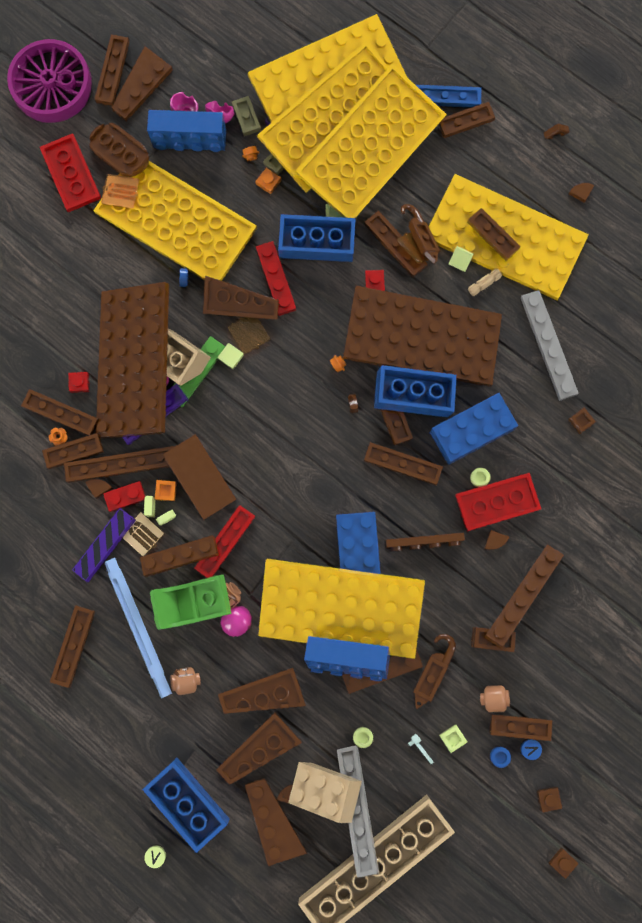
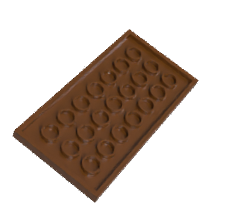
M166 282L101 292L96 417L98 418L96 433H98L100 439L165 433L169 284Z
M355 286L343 359L378 366L384 365L457 375V381L491 387L493 385L502 314Z

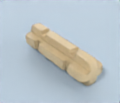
M494 269L490 274L478 280L476 284L474 283L469 286V293L472 296L477 295L479 291L484 290L493 284L494 281L499 280L502 276L501 272L498 269Z

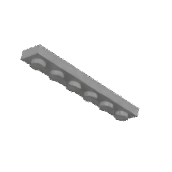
M540 291L522 295V304L559 401L578 395L577 387Z
M355 745L338 749L340 773L362 781L352 823H348L357 878L379 874L358 747Z

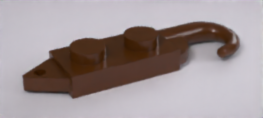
M404 204L401 206V213L405 214L406 209L414 216L409 222L408 227L421 254L426 255L435 264L440 249L427 222H424L416 207Z
M440 634L434 639V643L445 639L448 641L449 646L445 655L434 653L429 657L413 690L416 709L428 701H432L455 653V640L448 634Z

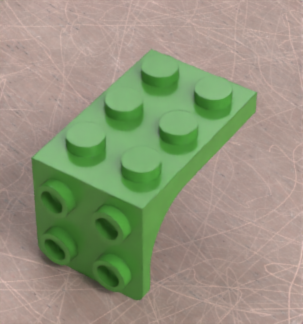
M224 575L150 591L154 621L158 630L232 614Z

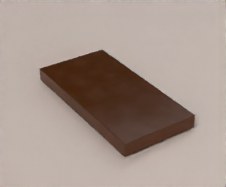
M196 434L162 454L203 520L236 500Z

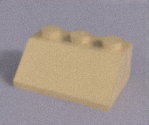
M168 329L167 376L177 384L183 385L200 375L211 357L173 330Z

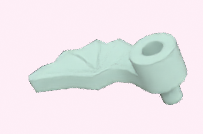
M417 734L411 737L412 740L408 744L412 746L415 743L430 764L434 763L419 744L421 739Z

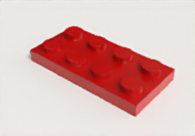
M73 133L39 147L68 213L102 199Z
M530 473L455 494L466 531L541 510Z

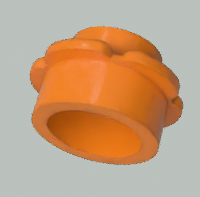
M256 146L247 147L242 150V157L246 158L247 161L257 159V155L260 152L257 151Z
M334 355V358L330 360L334 369L337 372L345 371L344 366H346V362L342 356Z
M53 428L51 430L49 441L53 442L55 446L64 444L67 441L68 436L65 429Z

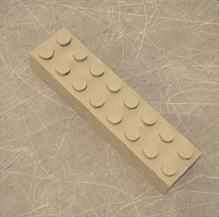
M425 795L373 837L379 874L357 878L354 856L352 854L299 897L298 905L311 923H345L455 832L428 795Z

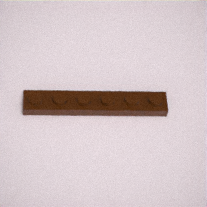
M175 446L64 463L66 482H77L170 467L162 454Z
M548 544L546 545L485 635L486 639L501 649L503 648L564 556L562 553Z

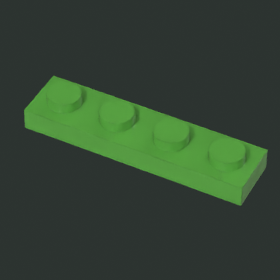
M211 336L200 349L211 357L203 372L185 384L179 385L188 399L217 362V357L226 347Z

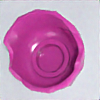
M179 92L170 99L171 111H198V103L193 96L187 97L184 92Z
M212 101L205 105L206 112H223L225 124L234 116L233 107L228 106L227 103H224V106H219L217 101Z
M235 606L231 609L232 614L221 617L220 623L223 631L232 637L241 636L250 629L252 624V616L249 610L243 606Z

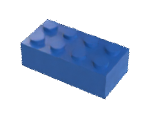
M148 111L147 132L153 148L158 150L175 149L178 151L184 149H192L194 151L211 150L213 152L225 151L226 126L223 112Z
M281 214L279 258L353 262L355 218Z
M381 365L376 376L374 408L449 417L454 413L457 375Z
M497 393L433 427L430 434L445 461L450 465L514 431L518 424L500 393Z
M375 512L336 515L340 569L381 574Z
M308 636L304 661L308 668L311 669V672L314 673L329 671L331 672L330 674L335 676H342L344 673L350 674L352 678L362 679V676L370 677V680L382 681V679H387L390 652L388 646Z
M178 758L173 760L142 789L196 853L215 837L230 820Z

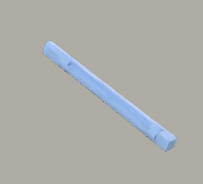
M110 559L105 562L109 578L150 676L154 680L160 697L164 698L172 694L164 676L163 668L116 559Z

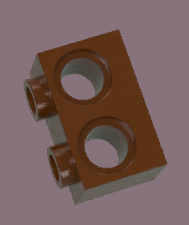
M473 627L471 647L514 652L516 632L511 634L501 649L485 638L490 629Z

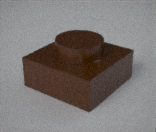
M557 787L537 790L542 812L562 809Z
M562 847L549 861V864L565 879L579 864Z

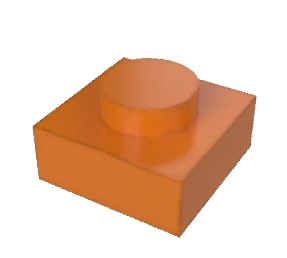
M266 167L256 180V185L271 194L281 182V177Z
M157 480L155 500L175 501L177 482Z

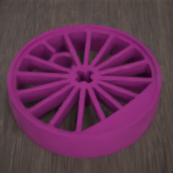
M55 39L33 42L22 48L15 55L8 69L7 82L13 100L27 116L34 120L45 123L65 121L79 113L90 98L92 77L87 62L75 47L66 42ZM47 52H52L50 69H48L43 55ZM57 52L64 53L55 69ZM37 55L41 56L45 68L43 71L32 60ZM69 56L75 58L74 61L63 69ZM28 62L36 68L40 75L27 69ZM79 64L82 65V70L71 72ZM25 74H27V75H29V76H31V77H33V78H36V79H28V78H25ZM84 76L83 81H76L75 79ZM76 86L81 87L79 93L74 91ZM60 90L75 96V98L70 101ZM33 92L30 96L23 100V95ZM56 92L67 102L66 105L60 107ZM53 93L57 109L50 110ZM47 97L46 109L40 110L41 105ZM38 98L33 108L28 106L31 102Z

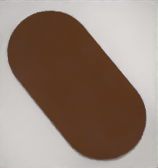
M109 123V125L102 124L97 126L90 134L89 145L93 153L122 176L133 177L146 169L149 163L147 149L114 123Z

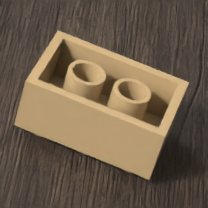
M299 762L288 803L338 823H352L362 781L314 763Z

